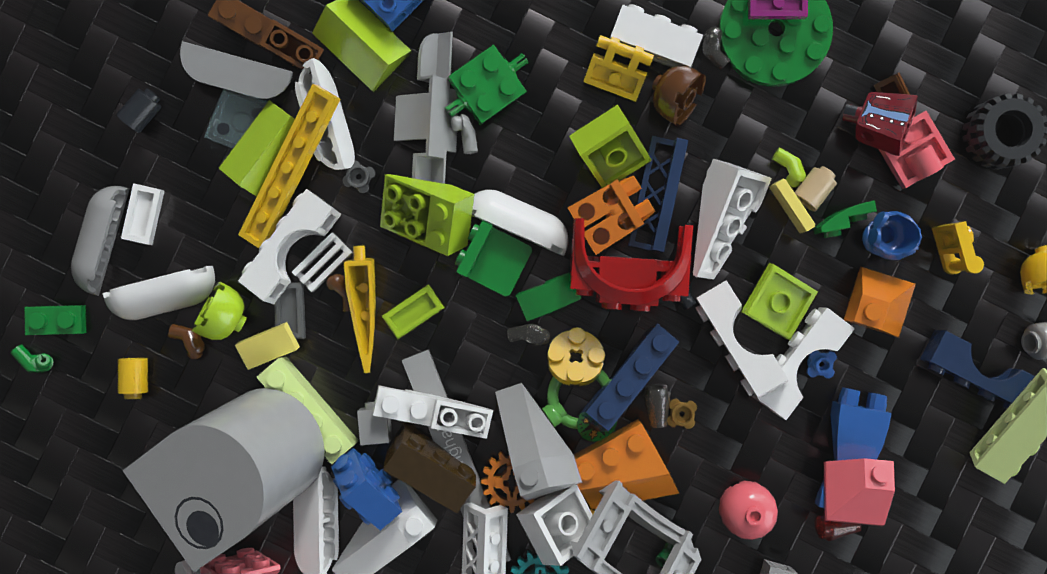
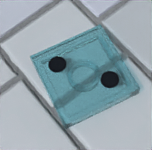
M223 89L204 137L233 149L268 102Z

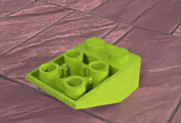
M386 174L380 227L449 256L468 246L475 194L449 184Z

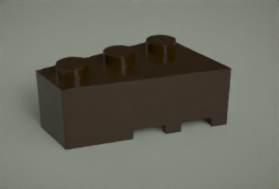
M404 422L389 443L383 470L453 512L458 513L476 488V474L473 469L461 463L410 422Z

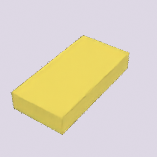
M783 178L769 186L799 233L807 232L815 227L814 221L786 179Z
M287 322L239 341L235 345L248 370L296 351L300 347Z

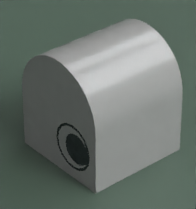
M268 388L255 389L176 430L125 468L123 472L190 568L195 572L241 541L315 482L323 465L324 442L315 418L299 400L279 390Z

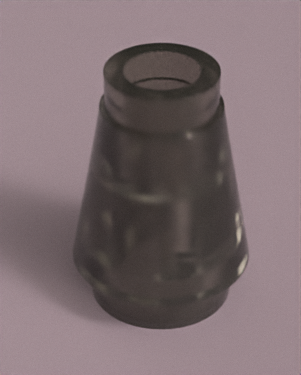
M648 385L645 387V393L642 395L650 426L653 428L666 427L671 393L668 391L667 385Z

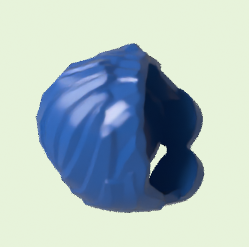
M890 211L880 212L875 216L874 220L866 226L862 240L866 250L870 253L888 260H901L919 249L918 246L921 243L922 235L921 229L909 215Z

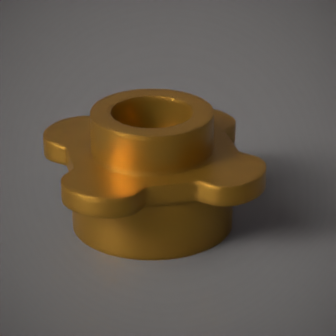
M678 399L671 400L669 403L671 408L670 416L667 418L668 424L672 427L679 425L685 426L687 429L692 428L695 425L694 412L697 410V405L693 401L685 403L680 402ZM683 411L685 414L680 416L679 413Z

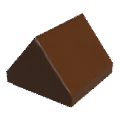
M899 72L874 85L879 93L910 95Z

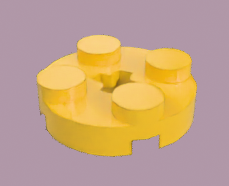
M578 327L572 328L570 331L562 332L551 342L547 356L549 370L563 384L587 385L600 375L605 352L601 343L594 335ZM570 353H580L582 355V362H570Z

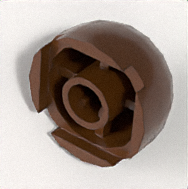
M676 66L667 70L663 75H658L652 85V90H654V108L658 114L675 125L676 123L682 124L695 109L697 104L692 102L696 94L702 95L706 76L687 66Z

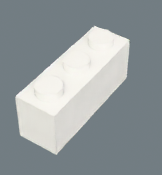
M630 4L629 6L622 5L610 39L613 36L620 39V43L634 48L636 45L642 47L644 52L654 55L653 61L672 68L687 66L691 68L703 35L697 33V29L685 24L681 26L670 23L671 20L663 15L657 14L654 17L644 13L643 8Z

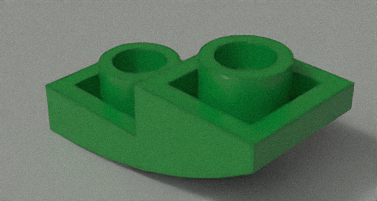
M875 200L857 204L832 214L813 229L814 234L824 233V238L842 235L841 230L850 228V222L868 219V213L877 212Z
M570 272L547 280L544 284L519 292L516 295L527 321L558 310L583 298L582 295H576V289H569Z

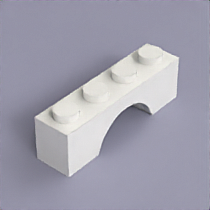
M306 189L304 193L296 197L293 207L287 216L282 217L278 221L272 236L261 244L255 259L244 267L238 282L261 300L275 304L277 299L286 290L285 288L288 284L291 283L285 265L286 256L291 246L300 238L308 235L325 237L341 213Z
M727 280L697 297L699 306L696 307L698 314L704 322L709 320L714 327V330L710 332L718 346L724 344L730 354L725 357L734 371L739 369L745 379L741 380V383L749 396L755 394L757 399L788 382V377L773 354L756 355L742 348L735 339L733 326L737 315L742 310V304Z
M819 307L818 310L813 309L805 319L807 324L803 330L796 332L791 340H789L788 345L790 347L785 354H780L776 358L788 377V382L757 399L755 394L753 395V398L785 420L788 419L803 398L796 379L797 370L802 360L816 350L828 349L838 351L855 329L828 308Z

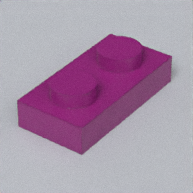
M748 0V19H806L808 17V0Z

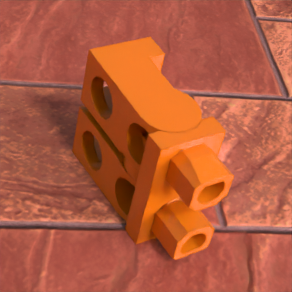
M635 176L620 182L617 179L568 207L574 219L584 218L585 228L600 218L606 217L605 220L585 231V238L595 255L644 224L643 221L655 212L648 199L636 206H633L629 196L642 189Z

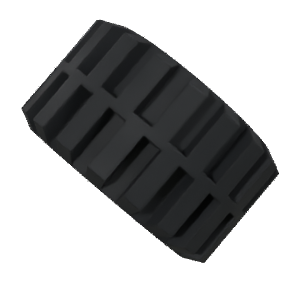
M1011 93L1003 94L977 105L974 108V112L969 113L966 117L970 122L963 124L962 130L967 131V135L962 136L963 142L967 141L969 145L965 148L967 153L973 152L974 156L972 159L975 162L982 161L981 166L986 168L993 167V169L1009 168L1031 161L1032 157L1037 156L1041 152L1039 147L1045 146L1047 142L1043 138L1047 134V127H1044L1047 117L1046 115L1041 116L1040 112L1043 110L1041 106H1033V99L1030 97L1023 99V95L1018 93L1011 95ZM999 117L1007 120L1013 128L1014 139L1010 147L1002 144L996 136L995 125Z

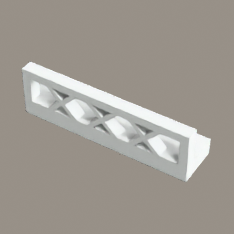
M471 502L464 504L462 574H472V568L475 574H506L508 508L498 505L484 509ZM474 515L478 516V529L474 523ZM473 541L477 548V556L473 549Z

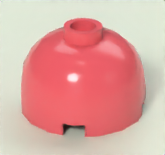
M742 481L733 487L730 486L725 490L719 504L722 522L731 533L739 538L750 540L762 538L773 529L777 522L778 509L774 497L765 487L756 482Z

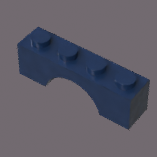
M658 323L649 327L632 348L630 355L620 369L594 395L580 414L601 432L609 431L678 345L679 341Z
M934 330L920 360L929 364L927 369L942 376L944 373L953 376L952 382L967 389L970 386L978 389L977 394L987 400L994 402L995 399L1004 402L1002 407L1006 410L1035 377L1024 370L1009 368L997 377L987 378L977 370L973 363L971 343L948 331Z

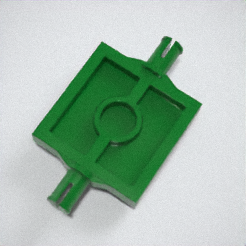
M492 45L449 75L447 79L455 89L458 99L445 107L446 112L450 111L448 115L453 117L465 108L473 114L481 125L525 94L527 91L517 78L516 71L528 64L527 58L521 61L525 57L521 53L511 62H508L502 57L495 45Z

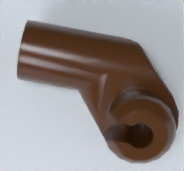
M340 274L330 276L327 279L328 289L334 290L342 296L343 312L350 311L345 276Z

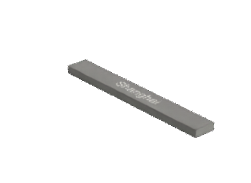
M429 350L402 360L414 391L448 398ZM428 426L433 441L461 463L470 466L476 474V488L464 504L471 502L484 509L491 508L487 496L483 494L484 488L463 435L432 429ZM463 504V506H462L461 509H460L461 512H462L463 517H464V504ZM474 515V523L478 529V516ZM506 548V562L511 560V557Z

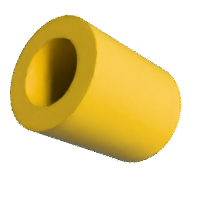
M148 358L118 359V394H124V399H141L142 393H148Z

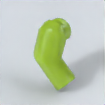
M779 147L772 160L787 168L789 175L786 181L794 188L799 187L806 178L801 160Z

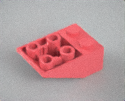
M254 548L240 549L237 551V555L228 557L225 554H220L200 568L201 574H278L280 571L278 563L257 550L254 551Z

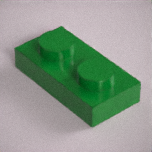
M86 305L25 307V335L86 333Z

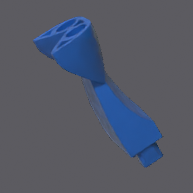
M842 387L838 402L832 401L830 414L834 461L864 458L877 460L883 448L891 419V413L886 412L887 396L868 392L866 407L858 406L860 391ZM824 479L815 498V504L822 508H825Z

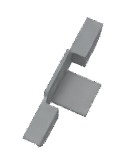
M453 32L430 34L423 39L418 54L417 80L429 83V93L396 96L394 141L426 139V153L413 154L412 178L445 184L446 152H456L457 131L452 130V117L448 115L450 111L446 112L445 110L446 106L458 99L456 91L450 89V82L447 79L451 75Z

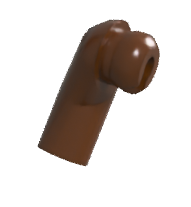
M176 324L170 326L168 336L183 341L189 358L199 359L203 356L205 345L200 335L192 332V328Z

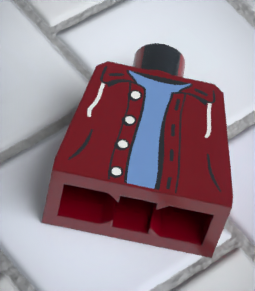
M871 92L868 94L863 107L846 105L843 121L856 123V139L859 142L899 156L916 113L918 96Z

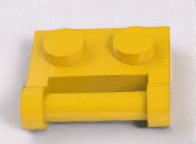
M966 221L932 228L941 263L946 273L958 274L961 271L979 273L982 271L984 262L982 258L975 255L972 244L974 235L971 228L967 226ZM954 253H959L961 260L956 258Z

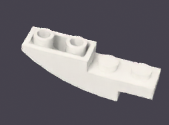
M378 385L372 414L373 416L426 425L432 429L487 439L493 410L436 395Z

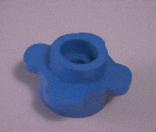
M818 350L810 353L807 360V374L810 377L820 375L825 378H831L835 373L833 363L837 359L836 354L833 351L825 353Z

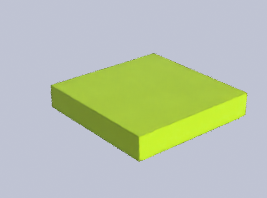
M769 263L741 312L781 337L791 340L818 291L776 265Z

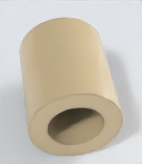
M823 166L820 169L814 167L794 192L805 208L814 212L817 211L837 185V182L834 180L835 174Z

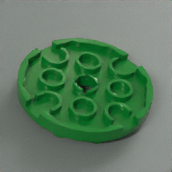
M727 0L720 15L718 36L722 52L724 51L727 59L732 64L731 67L739 75L763 86H785L806 77L823 61L831 45L833 21L826 0H808V17L806 19H748V0ZM778 22L783 31L781 36H773L769 33L768 26L770 23Z

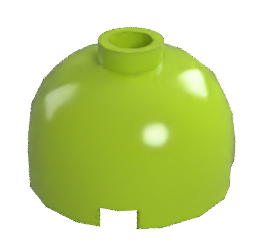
M218 282L213 289L217 291L215 296L207 298L194 323L197 326L192 329V332L211 340H222L227 338L233 331L239 332L247 318L242 315L244 302L240 294L230 286Z

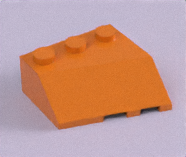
M638 419L574 454L582 483L577 484L592 510L597 508L603 497L599 491L616 480L620 481L628 492L635 494L641 500L679 494L670 473Z

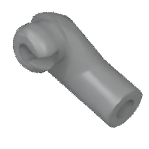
M464 114L453 116L451 118V128L453 131L461 130L464 154L477 153L476 134L468 116Z

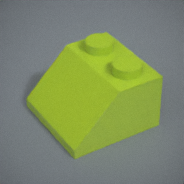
M618 105L569 136L581 158L602 188L617 179L618 181L622 180L652 161Z

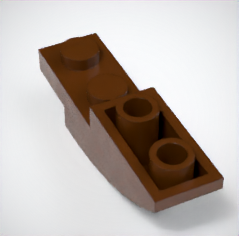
M216 0L208 14V17L234 31L235 34L300 70L304 69L303 64L312 58L319 60L324 51L323 48L239 0Z

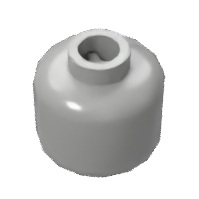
M1047 322L1029 325L1021 339L1023 349L1028 355L1037 360L1047 359Z

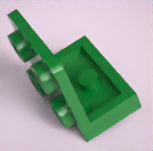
M482 220L480 226L477 224L473 226L468 236V240L472 242L467 251L461 250L455 262V265L458 266L456 272L503 296H509L532 253V248Z

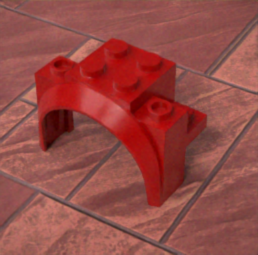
M575 218L572 254L570 255L569 289H576V295L593 296L594 290L596 292L595 301L602 303V308L621 309L622 304H630L631 310L650 311L651 306H658L661 297H663V301L680 302V296L689 295L693 225L678 226L677 251L674 261H660L654 259L587 256L585 250L584 218ZM657 272H661V278L656 281Z

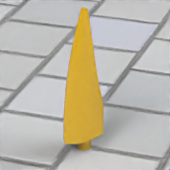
M353 246L354 259L344 261L346 293L364 373H370L376 309L375 265L373 258H365V246Z

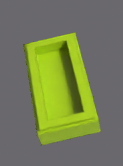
M427 285L382 317L396 338L399 339L445 307L431 286Z

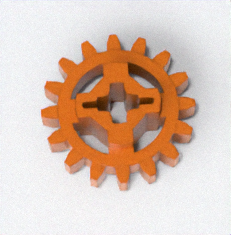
M500 451L499 460L497 461L491 457L489 462L492 467H484L483 472L489 475L481 479V484L488 485L483 490V494L492 495L489 501L491 505L498 501L499 505L509 506L510 513H514L515 506L519 505L520 509L523 510L527 500L522 497L517 498L519 493L517 482H515L513 492H511L509 482L504 481L509 479L511 469L513 468L510 455L505 456ZM507 463V468L502 473L494 475L500 466ZM495 488H501L507 494V498L500 495ZM532 499V500H529L528 502L531 504V503H533L535 500Z

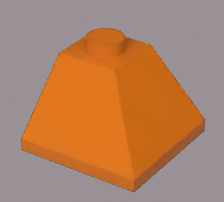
M860 267L844 321L899 337L915 283Z

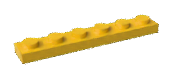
M311 85L238 234L257 248H260L261 244L275 232L276 225L282 218L341 100L319 85Z

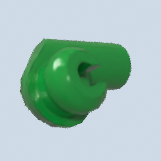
M23 345L17 346L10 353L30 373L46 372L53 366V359L50 355L45 353L31 355Z

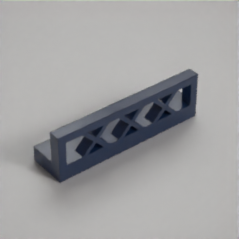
M656 136L651 137L648 155L652 161L645 164L641 182L642 189L639 191L637 205L653 197L659 209L656 215L646 219L642 226L630 233L628 246L657 253L664 252L688 140L676 138L674 141ZM656 144L672 147L670 158L662 164L654 155ZM654 161L657 167L651 170L652 162ZM668 164L667 173L663 169V166ZM659 169L665 178L663 187L654 192L648 182L649 175ZM648 188L651 194L645 197L646 189ZM662 191L660 200L656 194ZM656 218L655 227H653L650 221ZM646 224L653 233L651 245L635 241L637 230Z

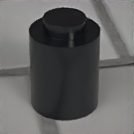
M138 88L116 115L130 128L140 133L162 108L158 103L161 99L148 88L145 91Z

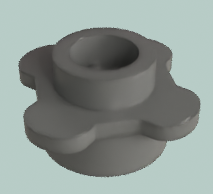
M354 161L353 166L347 170L346 176L343 177V184L346 187L352 186L357 188L360 193H366L369 190L368 184L371 178L375 177V170L372 167L366 168L360 165L358 161ZM358 174L362 176L360 180L356 178Z

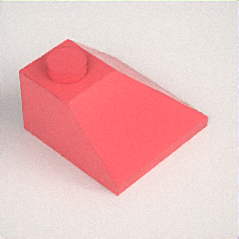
M864 458L824 462L825 521L884 526L895 492L894 461Z

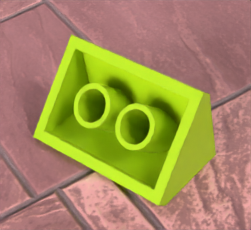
M335 0L327 4L312 32L373 92L412 53L359 0Z
M269 100L219 169L240 187L257 196L295 119Z

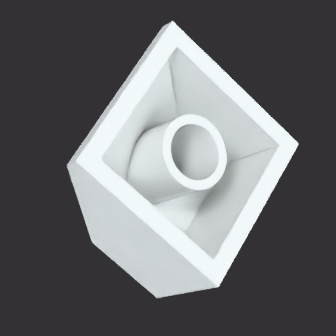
M577 485L543 496L516 514L542 564L561 566L574 556L571 541H579L592 517V513Z

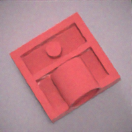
M927 111L914 117L899 156L879 149L902 189L936 173L946 164L955 160Z

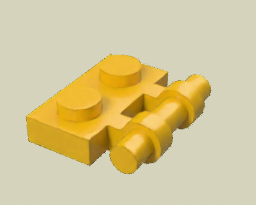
M600 35L597 47L607 50L605 57L596 53L593 54L583 82L636 101L647 75V72L637 69L640 62L650 66L654 55L644 52V48L637 45L634 48L620 43V39L613 36L609 39ZM615 53L630 58L629 65L613 60Z

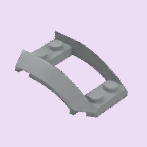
M617 480L599 491L603 497L579 541H571L574 557L595 574H622L604 559L626 518L629 516L635 522L674 546L660 574H694L701 561L698 548L693 546L691 540L693 534L690 531H685L660 515L635 494L628 492L622 486L623 484Z

